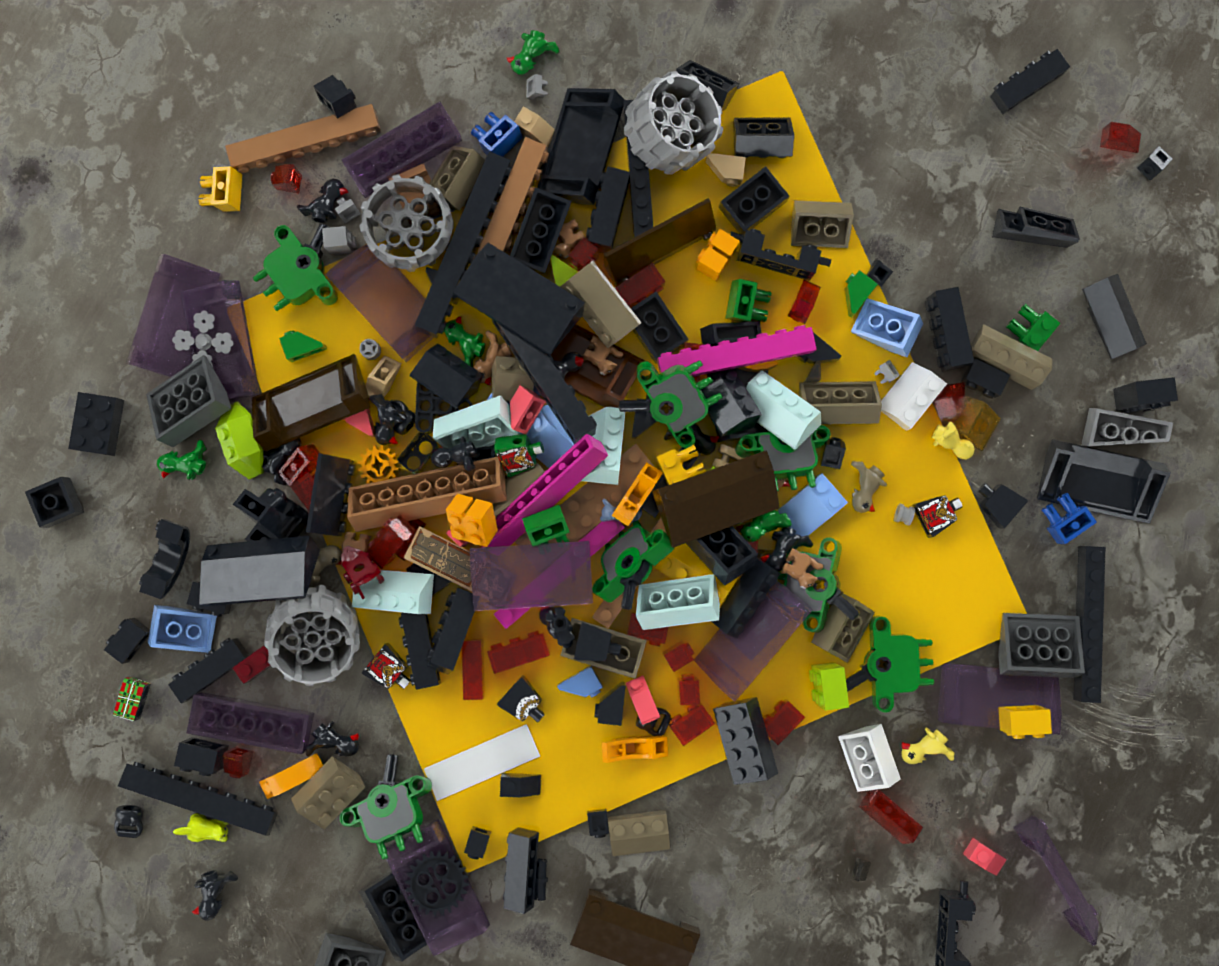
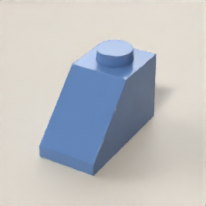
M589 666L559 683L557 687L561 691L583 697L590 695L592 698L601 692L600 689L603 688V685L592 666Z

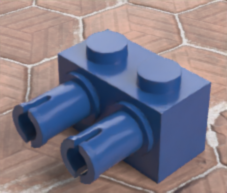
M490 112L488 114L491 118L486 115L484 121L492 128L486 132L480 125H476L475 128L478 131L473 128L471 135L478 139L486 155L490 151L503 157L523 136L519 126L507 115L499 119L493 112Z
M1065 493L1061 495L1062 497L1057 498L1066 511L1065 516L1060 517L1052 503L1041 509L1051 523L1047 530L1057 544H1067L1097 523L1086 506H1076L1069 494Z

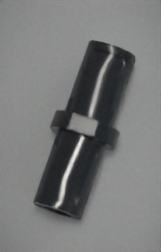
M541 858L537 859L534 900H537V898L538 901L546 900V883L548 882V877H546L547 859H544V861Z

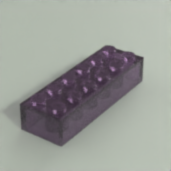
M439 101L343 158L342 162L360 192L366 198L374 192L372 187L376 183L382 185L388 182L389 178H392L393 175L401 174L424 164L461 142L462 138Z
M200 692L193 696L186 733L303 754L306 752V746L309 744L314 712Z

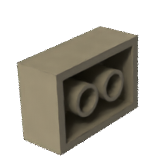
M332 756L291 800L297 813L325 830L365 788V785L357 772Z

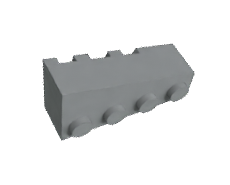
M1089 408L1081 445L1099 446L1169 442L1173 422Z

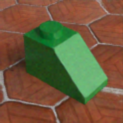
M860 270L856 275L852 273L846 280L848 285L844 290L849 317L855 315L878 285Z
M298 331L286 332L283 337L279 338L286 359L290 362L327 350L326 345Z

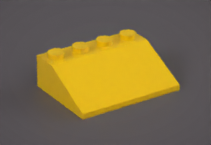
M686 543L676 546L670 554L653 566L673 580L713 574ZM742 575L726 586L715 576L720 608Z

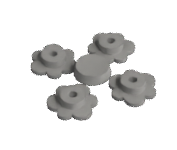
M202 311L194 315V327L199 328L201 334L197 335L196 339H194L190 331L177 330L172 341L175 343V349L178 351L183 349L188 351L190 346L195 343L196 347L201 351L198 354H194L192 359L195 361L205 355L213 367L211 362L212 356L207 355V352L204 350L214 346L216 347V352L228 354L234 342L231 340V334L227 332L223 334L217 333L216 338L213 339L206 334L209 329L214 328L215 316L208 314L207 311Z

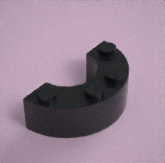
M161 519L156 524V538L159 539L158 552L153 557L152 566L142 575L139 581V585H141L139 592L158 599H163L174 586L183 568L190 545L189 528L167 519Z

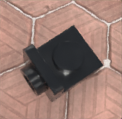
M1158 146L1137 169L1149 180H1152L1170 163L1172 158Z
M837 437L828 439L825 443L821 466L835 469L841 468L846 450L844 441Z
M607 809L587 811L590 836L603 838L606 834H609Z

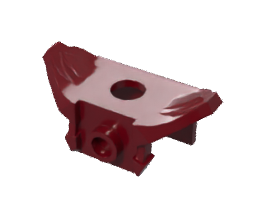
M350 546L343 548L341 564L346 572L343 576L347 583L350 584L354 594L359 593L361 598L364 599L365 597L359 587L360 585L371 581L375 577L380 584L385 580L380 575L381 571L377 564L371 562L372 559L369 553ZM360 565L365 566L361 571H355L356 567Z

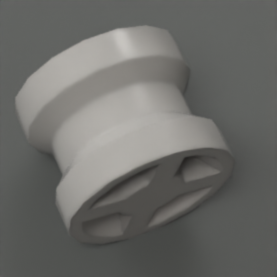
M365 339L360 344V353L365 358L375 360L380 356L381 347L376 341Z
M899 503L894 514V521H901L905 525L910 526L915 515V508H908L904 504Z

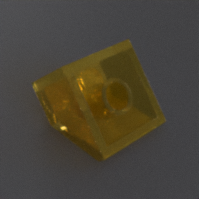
M966 396L951 422L955 425L960 439H968L976 449L983 451L1001 418L986 402Z

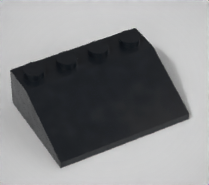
M318 454L306 532L332 536H342V533H345L346 522L344 518L345 514H348L347 500L349 488L353 487L350 481L356 469L353 460Z
M415 859L358 891L395 961L401 962L451 929L445 915L442 916L440 911H437L435 917L431 910L426 915L425 908L420 912L418 911L419 904L412 906L414 898L408 900L411 892H405V888L410 885L406 884L405 880L411 879V877L407 876L406 873L413 872L410 865H417ZM423 874L419 875L418 881L423 884L427 883ZM432 892L427 894L429 901L436 900Z

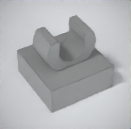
M535 74L527 79L526 98L535 99L538 96L543 97L548 94V92L542 90V87L548 85L547 81L542 80V75Z
M342 197L337 200L339 206L335 210L345 224L361 214L351 199L345 201Z
M890 360L880 365V369L874 373L875 376L879 373L884 374L885 377L880 381L881 384L887 381L890 383L900 376Z

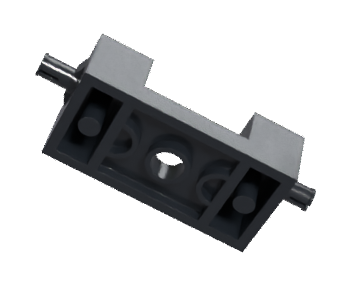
M746 230L745 234L731 231L730 234L741 243L736 261L808 281L816 273L818 264L828 267L831 264L832 259L821 257V250H818L814 245L802 246L796 259H794L795 257L792 255H778L771 249L761 250L765 235L761 234L759 230Z
M960 881V891L940 889L935 966H972L969 963L970 961L957 949V942L955 941V934L959 930L958 921L956 920L972 921L973 915L976 913V905L968 896V881Z

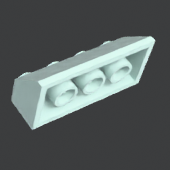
M763 370L748 382L746 389L762 414L757 423L794 450L821 425V412Z
M501 396L434 419L433 439L446 449L461 443L460 438L464 436L466 442L472 441L474 446L478 448L494 445L495 439L498 437L520 435V432L511 428L510 405Z
M605 407L589 416H592L597 423L596 434L592 437L602 442L608 456L581 481L618 485L625 412H620L619 408Z
M380 570V575L385 580L383 583L380 584L375 577L371 581L359 586L365 597L364 599L361 598L359 593L355 595L353 592L352 607L431 614L434 574Z
M714 574L641 584L638 587L636 618L643 630L719 620L720 602Z

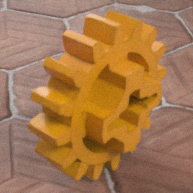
M373 445L372 451L366 448L367 454L360 455L363 461H358V464L362 465L358 471L363 472L361 475L362 479L368 478L367 484L372 481L374 483L391 479V477H398L395 471H400V468L396 467L399 461L394 459L397 456L396 453L390 454L391 448L385 451V446L381 445L378 449L376 445ZM380 453L387 455L390 460L382 459ZM372 456L371 462L367 464L369 458ZM378 461L379 463L383 464V466L380 467V471L379 469L375 468V466L378 465ZM388 468H391L389 474L386 476V471L388 470ZM368 472L376 473L377 479L370 476Z

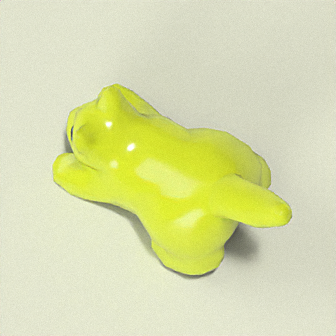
M195 813L191 815L187 827L175 829L173 833L175 835H187L188 840L191 842H201L206 839L226 842L228 840V828L226 825L229 823L217 819H207L205 815Z

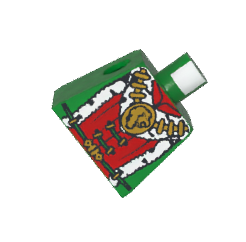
M526 434L496 438L494 451L509 478L533 468L536 465V455L544 453V446L541 441L531 444Z

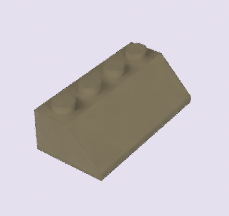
M591 261L560 286L585 302L582 317L607 348L611 347L642 323L594 261Z
M984 324L971 342L974 359L976 358L1009 374V379L1031 390L1041 385L1052 370V358Z
M876 381L799 382V397L821 412V424L879 423L882 403Z
M537 461L533 468L509 478L507 475L505 476L507 501L493 503L495 518L545 472Z
M571 619V625L573 626L571 633L575 636L571 647L562 648L560 656L574 660L581 623L584 621ZM584 622L611 633L610 642L621 644L619 656L607 654L606 661H575L636 679L647 641Z

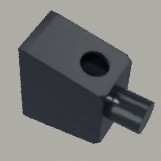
M984 483L978 489V492L985 497L980 503V507L999 529L1006 528L1028 502L1026 498L1002 484L996 485L992 489L987 483Z
M582 622L574 660L606 661L607 654L619 656L621 644L610 642L611 633Z

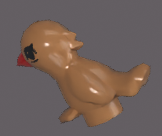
M486 331L485 334L490 340L486 360L483 361L480 357L479 361L476 360L473 368L484 375L481 383L491 386V368L495 357H511L512 353L506 342L500 345L497 335L491 331Z

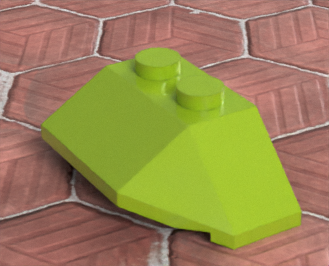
M237 401L230 405L231 409L221 415L215 429L227 464L250 480L264 473L262 468L263 449L253 438L251 414Z

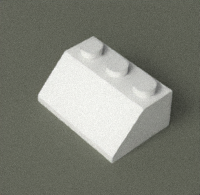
M912 362L881 400V411L905 431L910 430L947 383L932 371Z
M882 724L866 726L838 736L857 792L889 788L901 780Z

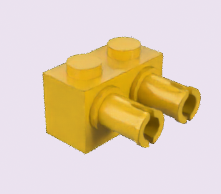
M231 166L214 167L213 176H201L200 178L205 180L200 181L201 187H212V194H200L199 198L203 199H198L199 204L202 207L214 206L223 212L240 211L243 174Z
M694 445L679 452L673 449L656 457L668 485L706 472V469L697 472L704 468L703 463L687 470L682 466L684 462L699 456L697 451L689 454L696 449Z

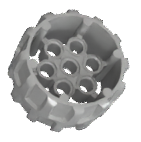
M677 71L668 72L662 78L655 77L637 94V97L627 106L625 111L627 123L624 126V135L629 139L632 153L646 163L645 166L649 169L655 168L671 175L681 168L683 171L690 169L715 149L714 142L723 133V127H721L722 108L718 106L711 88L698 81L696 76L692 74L688 76L681 75Z
M397 174L392 176L393 180L382 185L376 183L372 187L374 192L368 201L362 202L360 207L363 212L362 223L359 225L360 232L364 236L371 252L388 267L406 269L408 272H415L416 268L428 264L430 266L436 264V259L444 250H447L452 230L454 229L451 211L442 192L438 188H434L426 183L423 177L415 176L412 179L401 178ZM417 192L425 196L422 199L415 198L411 203H408L406 198L399 193ZM392 196L390 201L391 211H383L379 216H375L382 203ZM399 201L405 203L404 208L401 210L395 209V204ZM434 202L438 204L442 210L443 221L440 220L435 224L433 219L427 216L429 212L427 204L432 205ZM418 204L424 205V210L420 213L414 211L415 206ZM392 217L393 221L390 225H384V218ZM406 219L412 221V225L409 228L402 227V223ZM425 222L432 224L431 229L428 231L422 230V225ZM380 224L384 230L388 231L385 238L386 245H377L373 234V227H377ZM435 231L440 232L436 242L428 250L422 252L424 247L423 237H430ZM393 235L400 236V241L396 244L390 241ZM414 237L420 239L417 246L410 245V240ZM406 244L409 250L415 252L416 256L398 257L392 255L390 251L392 249H400Z
M318 585L314 588H308L306 598L276 600L273 613L267 617L264 646L268 648V662L272 668L277 667L284 674L285 680L301 682L305 686H314V684L321 682L331 683L336 680V676L341 672L349 670L353 666L354 653L360 648L358 615L354 608L348 606L346 596L340 592L334 593L327 590L324 585ZM322 616L324 620H317L316 618ZM333 616L337 618L344 626H341V624L335 620L330 621V617ZM303 619L305 622L298 623L296 620ZM284 622L291 624V626L285 629L284 634H281L280 626ZM329 631H336L337 633H336V634H329L328 632H329ZM311 633H314V634H316L317 636H315V637H310V636H308V635L311 634ZM290 636H295V637H297V638L294 639V640H291V639H289L288 637H290ZM342 636H345V642L339 648L334 646V644L340 642ZM327 647L329 650L323 651L321 648ZM289 650H296V653L294 654ZM302 650H307L309 652L304 654Z

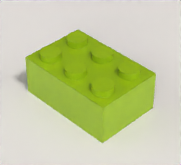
M834 662L811 665L812 670H809L810 682L814 684V689L811 690L812 700L825 711L849 708L844 667Z

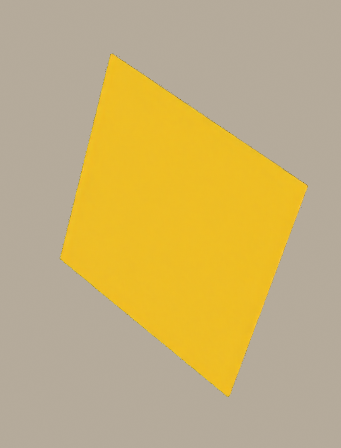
M779 71L737 89L727 108L722 111L721 127H723V133L714 142L715 149L711 153L735 156L734 118L791 117L794 131L793 155L786 158H745L742 184L766 166L790 196L788 201L753 229L759 230L761 234L765 235L761 250L771 249L778 255L789 254L796 259L802 246H791L794 200L842 203V200L785 73ZM626 137L612 144L604 172H606L607 166L628 171ZM706 157L690 169L683 171L681 168L672 175L665 174L664 171L655 168L649 169L653 227L709 198L716 223L715 233L717 234L719 229H722L729 235L731 231L739 234L719 209L720 201L741 185L731 187L727 186V183H722L706 163ZM535 180L533 185L534 188L538 187L539 180ZM630 184L613 249L634 238ZM498 195L497 202H499V199L501 197L500 195ZM528 198L526 202V205L528 206L531 200L530 198ZM571 202L564 223L575 219L579 229L574 230V233L582 231L586 238L588 227L592 228L590 220L592 210L597 207L595 205H582ZM465 206L462 207L460 211L455 210L451 212L454 222V229L452 230L450 241L452 239V236L455 232V229L458 225V222L461 218ZM491 212L489 219H492L493 212ZM525 215L520 216V219L518 221L520 222V227L522 225ZM443 216L434 219V223L437 224L438 221H443ZM429 222L423 224L422 230H430L432 224ZM853 225L848 248L817 247L818 250H821V257L832 260L830 267L818 264L816 273L810 281L736 261L741 246L740 242L716 281L697 270V257L703 248L706 250L708 248L706 247L708 240L704 241L703 239L629 278L630 281L622 286L620 284L615 286L604 267V253L589 250L588 243H580L577 247L571 249L570 256L566 259L555 255V251L552 253V255L578 272L591 261H594L630 308L654 292H657L689 339L687 344L672 354H678L680 350L691 348L692 351L698 350L699 346H702L700 329L717 323L739 322L725 319L733 280L743 279L758 283L757 289L771 291V296H768L771 298L769 303L754 301L753 308L768 311V315H764L767 317V320L765 322L760 321L762 333L773 335L777 330L787 329L788 332L793 331L794 327L805 325L806 328L812 327L816 335L841 355L838 361L826 363H804L797 356L776 360L778 365L768 370V375L798 396L799 382L876 381L880 400H882L912 362L914 363L910 353L908 357L889 352L851 333L864 303L853 317L848 316L844 290L848 285L846 280L852 273L856 275L859 270L867 276L871 267ZM485 229L483 230L482 235H481V236H483V238H484L485 233H486V231H487V230H485ZM519 230L517 233H513V236L511 238V240H513V244L510 251L506 250V254H508L509 256L512 252ZM435 231L432 236L423 237L424 247L422 252L428 250L436 242L440 232ZM400 236L392 237L390 239L391 243H398ZM416 237L412 238L410 240V245L417 246L420 242V239ZM559 237L555 246L563 243ZM385 240V241H383V242L378 243L377 245H378V246H379L380 244H385V245H386L387 242H386V240ZM406 244L400 249H392L390 251L392 255L398 257L416 256L415 252L409 250ZM476 246V249H475V251H474V253H475L476 255H477L478 250H479V248H480V247H477V246ZM369 248L324 266L323 274L338 294L337 302L333 305H325L315 295L304 304L293 305L290 303L276 311L273 306L284 298L278 289L267 297L261 293L229 307L228 313L262 393L352 354H355L366 385L369 374L380 360L386 356L402 364L384 399L402 401L409 410L415 413L417 381L410 377V373L425 352L438 343L461 360H465L459 343L456 341L453 346L452 343L448 342L444 332L439 334L438 338H434L415 330L414 326L431 288V283L426 274V267L438 270L446 251L444 250L436 259V264L433 266L428 264L416 268L415 272L388 267ZM550 259L545 274H538L555 283ZM877 285L868 298L888 305L881 287ZM331 291L326 292L323 297L329 296ZM461 299L458 300L457 305L452 303V306H454L450 317H446L444 323L462 316V325L467 333L475 336L478 333L483 334L482 342L486 346L481 359L485 361L490 346V340L485 334L486 331L496 334L500 345L505 343V340L492 323L490 317ZM583 317L576 323L580 327L596 334ZM633 330L615 343L618 347L650 362L658 374H660L658 364H655ZM298 331L326 345L327 350L290 362L286 359L279 338L283 337L286 332ZM365 339H372L381 347V354L375 360H369L360 353V344ZM475 357V359L473 360V367L475 366L476 360L479 361L480 357ZM890 360L900 376L890 383L887 381L881 384L880 381L884 379V374L879 373L875 376L874 373L880 369V365ZM649 370L641 372L643 376H648L651 373ZM707 374L695 376L693 378L697 383L703 379H706ZM492 377L491 386L480 383L478 391L469 398L473 405L488 399L492 393ZM637 377L625 400L646 399L647 393ZM422 385L423 391H429V389ZM578 393L575 394L577 400H581L586 407L585 412L588 416L605 408ZM369 400V409L373 425L375 426L376 422L380 424L378 409ZM423 402L421 409L427 411L431 406L430 402ZM443 402L440 406L441 411H447L450 408V404L447 402ZM464 402L460 405L459 409L467 408L469 404ZM931 403L915 425L907 431L882 411L879 423L821 424L830 430V439L831 437H837L844 441L846 450L841 468L835 469L821 466L825 444L821 448H816L818 463L813 469L814 476L816 477L823 473L848 503L808 535L813 543L811 548L801 546L796 549L798 552L818 555L823 539L831 537L841 543L842 550L837 571L834 573L839 578L840 589L844 592L843 594L856 599L875 612L873 617H886L890 621L891 634H905L915 639L932 640V646L919 647V659L927 658L933 660V665L920 666V674L999 640L1002 613L1027 614L957 456L952 449H946L940 444L937 446L933 445L935 439L932 438L936 427L939 424L942 425L933 403ZM625 412L621 455L637 444L655 468L661 471L656 457L673 449L679 452L681 446L674 437L667 441L664 440V436L669 428L666 424L658 421L636 439L632 438L635 412ZM707 413L706 417L698 421L697 424L702 433L709 436H717L715 425ZM340 420L300 437L302 442L301 449L297 457H294V460L291 459L309 504L311 503L318 454L353 460L356 469L354 476H351L350 483H352L353 487L365 485L368 478H361L363 472H359L358 469L362 465L358 464V461H363L360 455L367 454L366 448L371 451L373 450V445H376L378 449L381 445L376 441L375 437L367 435L345 420ZM428 420L422 421L421 429H428L430 423ZM415 424L404 435H400L394 430L398 444L383 445L385 446V451L391 448L390 454H397L396 458H394L395 460L419 433ZM739 440L716 442L714 452L710 455L700 454L692 467L703 463L704 468L697 472L706 469V472L713 467L712 464L715 458L721 460L723 454L718 452L721 444L735 449ZM428 441L422 442L419 446V451L424 455L430 454L433 450L432 444ZM742 444L744 448L750 449L748 445ZM380 453L382 459L390 460L387 455ZM372 456L369 458L367 464L371 462ZM536 458L537 463L542 467L544 471L549 469L538 458ZM730 458L728 463H732L737 460ZM378 461V465H376L375 468L379 469L380 471V467L383 466V464L379 463ZM852 461L863 462L868 469L874 465L885 475L882 480L887 483V486L880 485L872 496L875 512L859 513L853 508L852 493H855L854 489L860 491L861 488L859 482L860 473L858 469L851 465ZM452 462L448 467L455 466L457 463ZM396 464V467L400 468L401 464ZM388 468V470L386 471V476L389 474L391 468ZM401 468L400 471H395L398 477L413 474ZM368 472L370 476L377 479L376 473ZM806 476L796 477L797 490H791V487L778 488L777 494L780 508L808 484ZM580 481L554 506L561 505L588 482ZM946 495L949 501L958 497L963 505V508L954 512L957 521L932 538L927 537L916 513L910 526L905 525L901 521H894V514L899 503L909 508L914 503ZM642 509V515L639 518L641 526L648 532H651L661 518L660 513L654 518ZM447 513L355 532L347 518V514H345L346 530L345 533H342V536L322 534L327 546H337L341 551L346 532L356 533V541H359L360 534L371 535L368 553L373 559L372 562L376 563L380 570L407 572L406 568L413 564V562L404 559L419 526L456 544L446 534L450 530ZM749 519L741 524L733 525V527L736 529V527L753 522V520ZM633 522L629 526L622 523L625 528L621 531L627 532L633 527ZM778 527L774 531H780L782 528ZM774 531L765 533L755 542H748L758 553L757 558L761 559L760 557L769 555L774 551L776 542L772 540ZM619 533L607 543L613 544L619 538ZM470 542L465 547H462L517 575L503 606L557 560L555 559L539 572L515 542L500 556L483 550L481 545H475ZM834 542L829 543L827 546L828 552H832L835 548ZM604 545L507 629L494 616V613L502 606L480 596L454 670L448 675L439 672L441 684L416 690L415 685L412 686L411 682L405 689L395 683L388 690L425 777H427L424 771L426 767L527 724L540 757L503 773L541 774L540 795L520 798L500 797L502 773L438 801L431 788L452 842L462 861L461 863L466 867L465 871L469 873L506 857L508 852V834L518 827L539 832L538 842L588 821L587 811L607 809L608 812L726 760V754L713 708L723 703L757 697L769 741L840 710L825 711L812 700L811 690L814 689V684L810 682L809 670H812L811 665L834 662L844 667L846 679L860 671V665L864 663V657L870 651L869 624L847 663L811 643L815 632H809L803 626L805 610L787 606L783 600L769 596L792 619L751 661L711 621L643 630L636 618L638 585L635 589L632 609H621L607 629L647 641L636 678L644 676L656 707L667 710L671 715L672 719L665 734L662 735L667 736L668 756L656 759L636 758L605 763L602 757V742L624 737L653 736L646 730L636 726L638 714L627 686L625 687L621 726L598 723V718H594L596 703L600 704V699L620 682H625L626 685V682L633 680V678L592 666L603 685L599 694L591 698L590 695L583 697L559 690L557 687L559 683L591 665L560 656L563 646L558 645V640L549 634L547 626L542 624L539 619V611L544 600L555 608L562 607L565 609L564 615L570 622L574 618L606 628L592 618L603 602V599L592 592V587L595 581L604 574L601 565V556L605 551ZM336 565L352 603L353 591L343 576L346 572L341 565ZM652 567L649 577L641 584L673 579ZM355 568V571H361L363 568ZM778 579L770 590L782 592L784 580ZM821 581V582H820L821 588L824 589V588H825V586H824V583H825V582H822V581ZM452 582L432 597L431 614H428L432 638L435 631L441 627L438 622L441 614L448 608L445 606V603L451 592H455L457 588L471 593L474 592ZM354 608L374 657L384 644L389 643L407 663L406 655H409L408 648L404 647L402 639L405 636L404 628H400L399 617H401L402 612ZM816 618L810 622L811 628L814 629L818 625ZM878 620L876 628L881 630L884 627V622ZM879 660L880 665L878 666L883 668V663L885 661ZM411 666L403 672L409 679L410 674H413ZM522 675L525 676L542 698L537 707L545 715L538 723L530 716L521 721L497 705L499 700ZM867 679L848 691L849 705L872 696V682ZM660 714V718L655 725L656 727H654L656 732L665 716L664 714ZM473 826L491 831L483 859H472L468 857V854L464 853Z

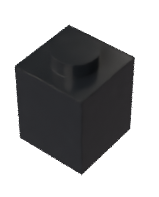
M473 826L464 853L468 854V857L472 859H483L491 831Z

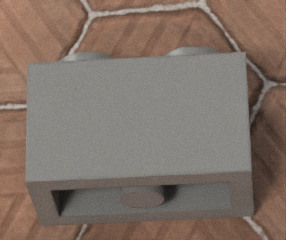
M346 226L322 228L324 248L331 256L354 254V248H357L356 237L352 235V232Z

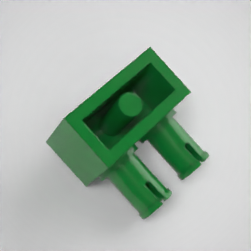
M743 279L733 280L725 319L739 322H748L754 319L765 322L767 317L764 315H768V311L753 308L755 300L769 303L771 298L768 296H771V291L757 289L758 283Z
M1025 303L1017 313L1028 320L1030 326L1026 329L1013 318L1005 328L1019 337L1018 342L1039 351L1060 325V322L1046 311L1038 314Z
M560 505L522 519L532 547L537 545L541 555H545L544 547L547 554L551 551L548 543L551 539L555 538L560 548L564 547L562 540L565 546L569 545L570 541L567 533H570Z

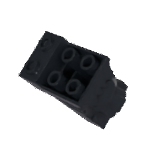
M268 488L260 497L244 489L233 503L236 508L256 523L245 538L246 541L298 537L307 526L309 512L287 498L285 493L278 488L274 490Z

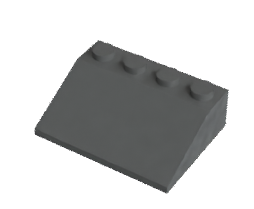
M205 355L146 394L156 440L171 447L176 446L231 409L228 394Z
M1002 613L999 644L1000 675L1077 678L1084 674L1079 616Z
M326 933L315 966H381L386 950L346 936Z

